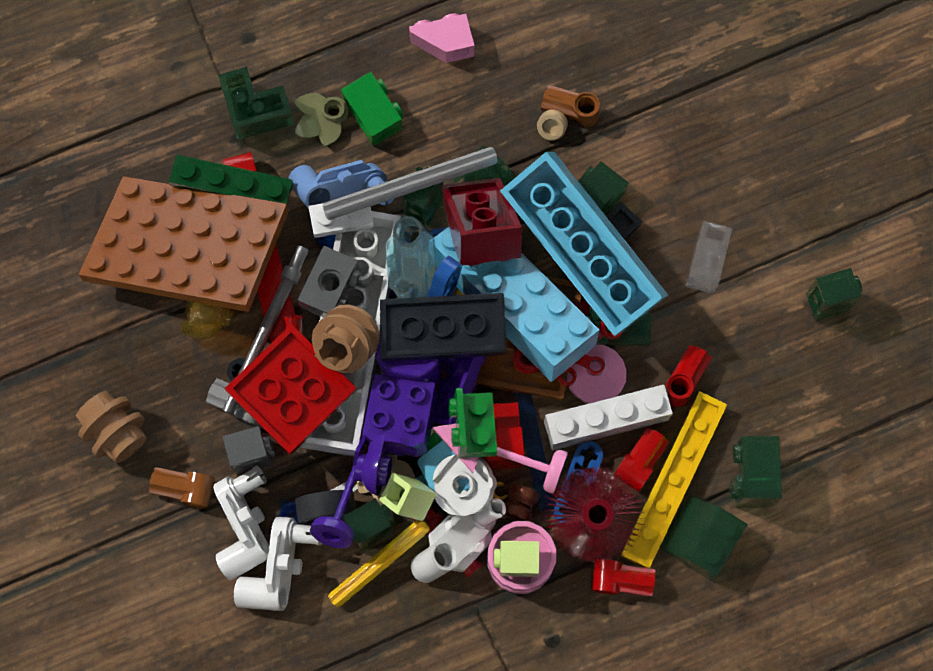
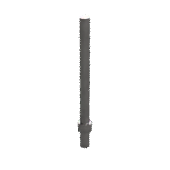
M298 245L289 266L284 267L280 276L282 281L239 374L262 353L293 284L297 285L302 274L300 269L309 251L305 247ZM229 395L222 411L233 415L238 403Z

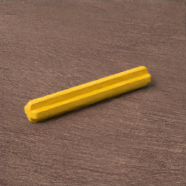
M424 520L413 522L329 593L330 601L336 607L342 606L430 531L428 524Z

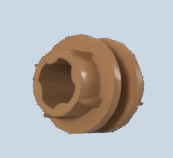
M339 305L331 309L313 329L312 344L316 353L314 357H317L326 368L341 373L354 372L362 368L379 347L380 334L376 325L377 321H374L372 316L365 310L352 305Z
M108 391L100 392L89 399L75 415L82 424L78 436L84 442L93 439L97 440L92 448V452L97 458L108 455L115 463H120L133 455L147 439L140 429L144 422V417L139 412L130 415L126 414L131 405L126 396L114 399Z

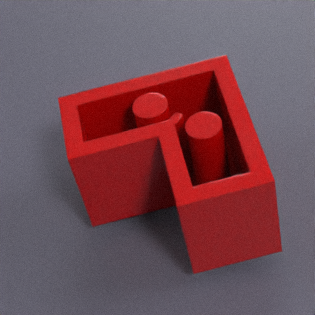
M518 402L493 404L497 447L524 456ZM498 455L480 457L490 466L491 470L523 467L521 463Z

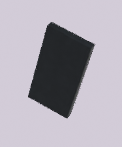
M504 293L380 299L381 361L507 355Z

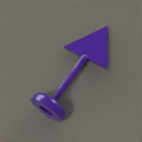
M364 435L355 450L353 467L335 516L316 518L310 528V533L316 540L330 547L347 548L351 546L354 539L353 529L341 519L356 482L355 470L358 456L360 453H364L367 444Z

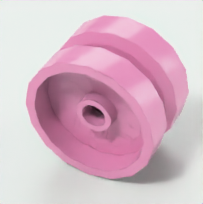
M515 521L503 526L493 536L488 547L487 567L492 579L502 589L513 594H528L540 589L549 580L556 564V547L552 537L541 526L529 521ZM501 541H539L538 577L500 576V568H494V549H500Z

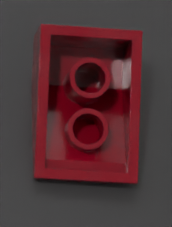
M501 178L441 185L454 249L462 266H475L480 263L495 261L505 262L510 259L521 258L522 226L514 208L500 192L504 188Z

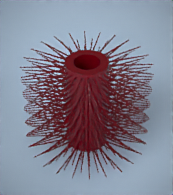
M588 467L587 474H585V468L582 478H580V475L576 481H573V479L571 481L568 480L566 481V486L562 482L561 484L559 483L561 486L560 490L559 487L556 490L559 493L554 492L552 495L566 502L555 498H548L569 507L555 504L547 505L574 510L560 511L573 514L543 515L549 517L570 516L545 521L547 523L565 521L547 526V528L555 529L549 533L554 534L552 539L556 538V540L571 537L572 539L568 542L572 544L570 548H573L577 555L579 553L581 559L582 556L584 557L583 553H585L586 560L588 556L589 561L591 553V562L592 558L595 561V550L597 561L598 555L600 559L601 554L603 557L606 550L609 555L615 546L617 549H621L618 546L619 542L630 546L626 541L632 540L634 542V540L628 535L639 536L624 527L632 530L639 529L618 521L644 525L614 518L627 517L614 514L645 513L637 511L616 512L643 507L637 505L628 506L643 500H629V498L631 499V493L629 494L627 489L623 488L625 484L617 483V477H614L612 480L610 478L612 477L609 473L608 475L606 469L605 472L603 469L604 474H602L601 467L600 471L598 468V472L595 467V474L593 467L592 481L591 467L590 471ZM573 472L570 474L572 478L576 477V475L574 476ZM595 506L598 516L592 522L589 518V511ZM562 540L560 544L564 547L563 544L565 542Z

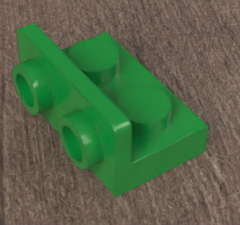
M456 388L454 398L449 399L450 418L455 417L456 428H451L452 447H458V458L496 456L497 443L492 393L463 394L462 388Z

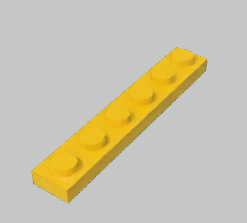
M699 391L642 510L645 513H641L636 522L644 525L635 524L634 528L639 530H633L632 532L639 536L630 535L634 542L628 540L632 546L625 545L626 549H623L621 557L643 568H650L727 404Z

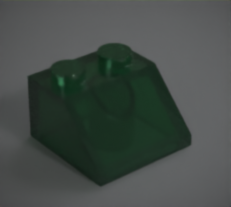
M690 496L659 549L712 581L717 577L748 524L721 507Z

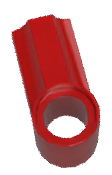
M688 346L666 383L665 389L670 406L681 407L689 401L695 387L712 360V357L698 346ZM671 386H682L686 394L676 395L671 390Z
M647 427L631 453H627L615 472L619 473L622 480L628 479L629 481L626 484H630V487L639 493L653 472L652 467L665 451L669 441L656 430Z
M595 559L591 591L611 595L626 593L639 596H653L655 569L626 566L622 562L604 559L603 561V559H597L596 561Z

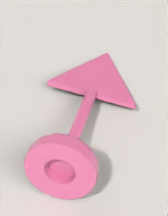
M456 424L433 427L435 432L458 457V447H452L451 428H456ZM497 447L498 456L546 472L547 475L543 488L546 492L554 494L568 452L557 450L553 455L550 465ZM479 457L459 458L474 473Z

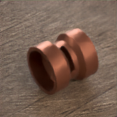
M512 483L509 490L510 498L508 502L504 503L506 506V513L504 515L516 521L530 522L532 517L531 509L533 505L538 503L541 495L526 486Z

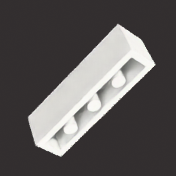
M660 385L545 415L544 424L551 450L553 451L669 421L673 413L665 386Z

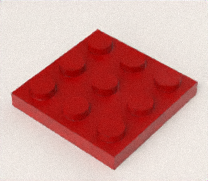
M292 324L224 388L290 456L357 391V388L341 372L326 368L317 357H314L316 353L314 352L313 345Z

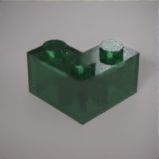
M247 67L218 74L237 140L294 125L284 86L254 93Z
M602 161L595 168L590 166L583 176L577 180L605 216L627 192L629 185L628 181Z
M742 436L737 442L738 445H733V463L738 464L739 472L734 476V481H730V499H735V507H773L782 499L780 436Z

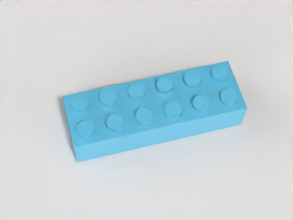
M555 152L544 153L500 190L614 336L625 331L668 296L666 291Z
M447 227L435 236L429 243V259L437 267L447 256H451L459 262L454 249L450 227ZM522 253L521 258L510 259L505 262L495 261L480 263L475 266H462L456 287L464 295L504 293L506 337L550 382L596 346L599 329Z

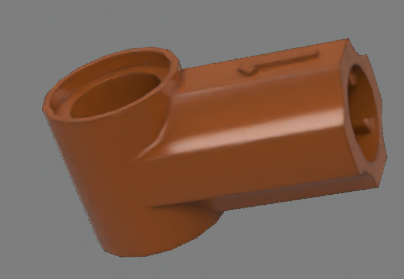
M548 85L545 90L541 111L558 110L566 118L575 120L578 125L587 128L598 122L600 102L596 95L590 92L579 94ZM590 106L594 111L584 114L580 112V108Z
M155 467L150 479L149 493L181 500V503L189 506L207 509L215 478L197 472L185 474Z

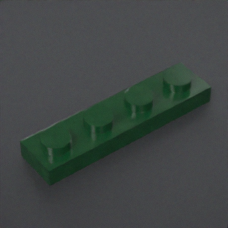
M176 154L169 184L170 186L230 196L237 195L284 203L288 206L293 180Z

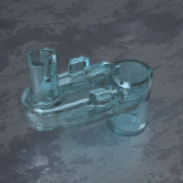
M406 216L396 222L393 228V235L386 241L388 287L397 294V298L428 297L433 275L436 271L435 240L427 226L414 217ZM419 230L417 239L410 243L411 234Z

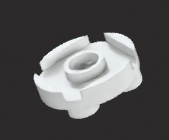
M452 455L442 460L433 474V481H435L434 489L437 493L435 500L444 511L451 515L470 516L481 512L492 500L497 486L496 478L493 476L490 466L480 457L474 473L465 466L457 455ZM459 478L469 479L470 488L468 491L463 490L459 492Z

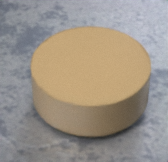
M554 109L545 111L537 122L539 134L550 141L560 139L568 127L565 115Z

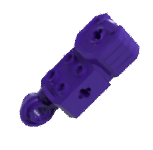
M380 341L376 358L382 375L374 374L362 432L369 448L367 454H359L355 470V480L362 482L365 488L376 496L380 494L382 486L387 485L391 476L392 457H388V454L418 457L428 452L438 399L436 385L441 380L445 358L382 362Z

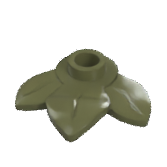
M309 93L296 99L295 105L305 114L296 127V135L306 139L319 136L324 146L337 141L341 135V124L347 119L349 113L346 102L339 97H329L326 99L319 93ZM331 109H338L339 114L331 116L329 111Z

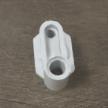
M258 466L253 467V469L236 479L227 476L213 486L227 519L239 539L236 543L216 554V561L220 570L231 581L266 561L269 553V545L258 525L265 520V517L258 506L250 510L244 498L246 493L267 482L265 476H260L263 472Z
M493 498L484 510L470 516L448 514L429 534L430 546L412 559L411 571L414 577L420 582L430 583L451 570L465 571L491 543V530L495 526L496 519L501 518L506 513L504 502L498 498Z
M275 518L271 530L266 577L241 576L237 579L234 588V602L238 608L273 611L285 610L289 599L292 574L300 575L302 572V560L294 559L295 544L322 545L321 542L311 535V525H299L294 518Z

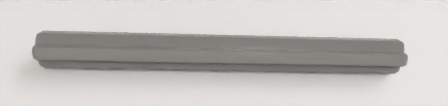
M488 147L334 199L323 204L325 216L328 220H332L497 163V155L493 147Z

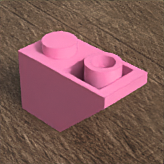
M452 13L436 21L421 20L415 23L414 26L409 27L411 43L445 63L474 57V42L466 14Z

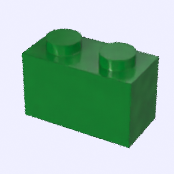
M370 72L341 89L342 99L346 102L349 111L372 146L403 129L402 118L404 114L397 102L391 103L388 99L387 94L389 92L381 78L376 80Z

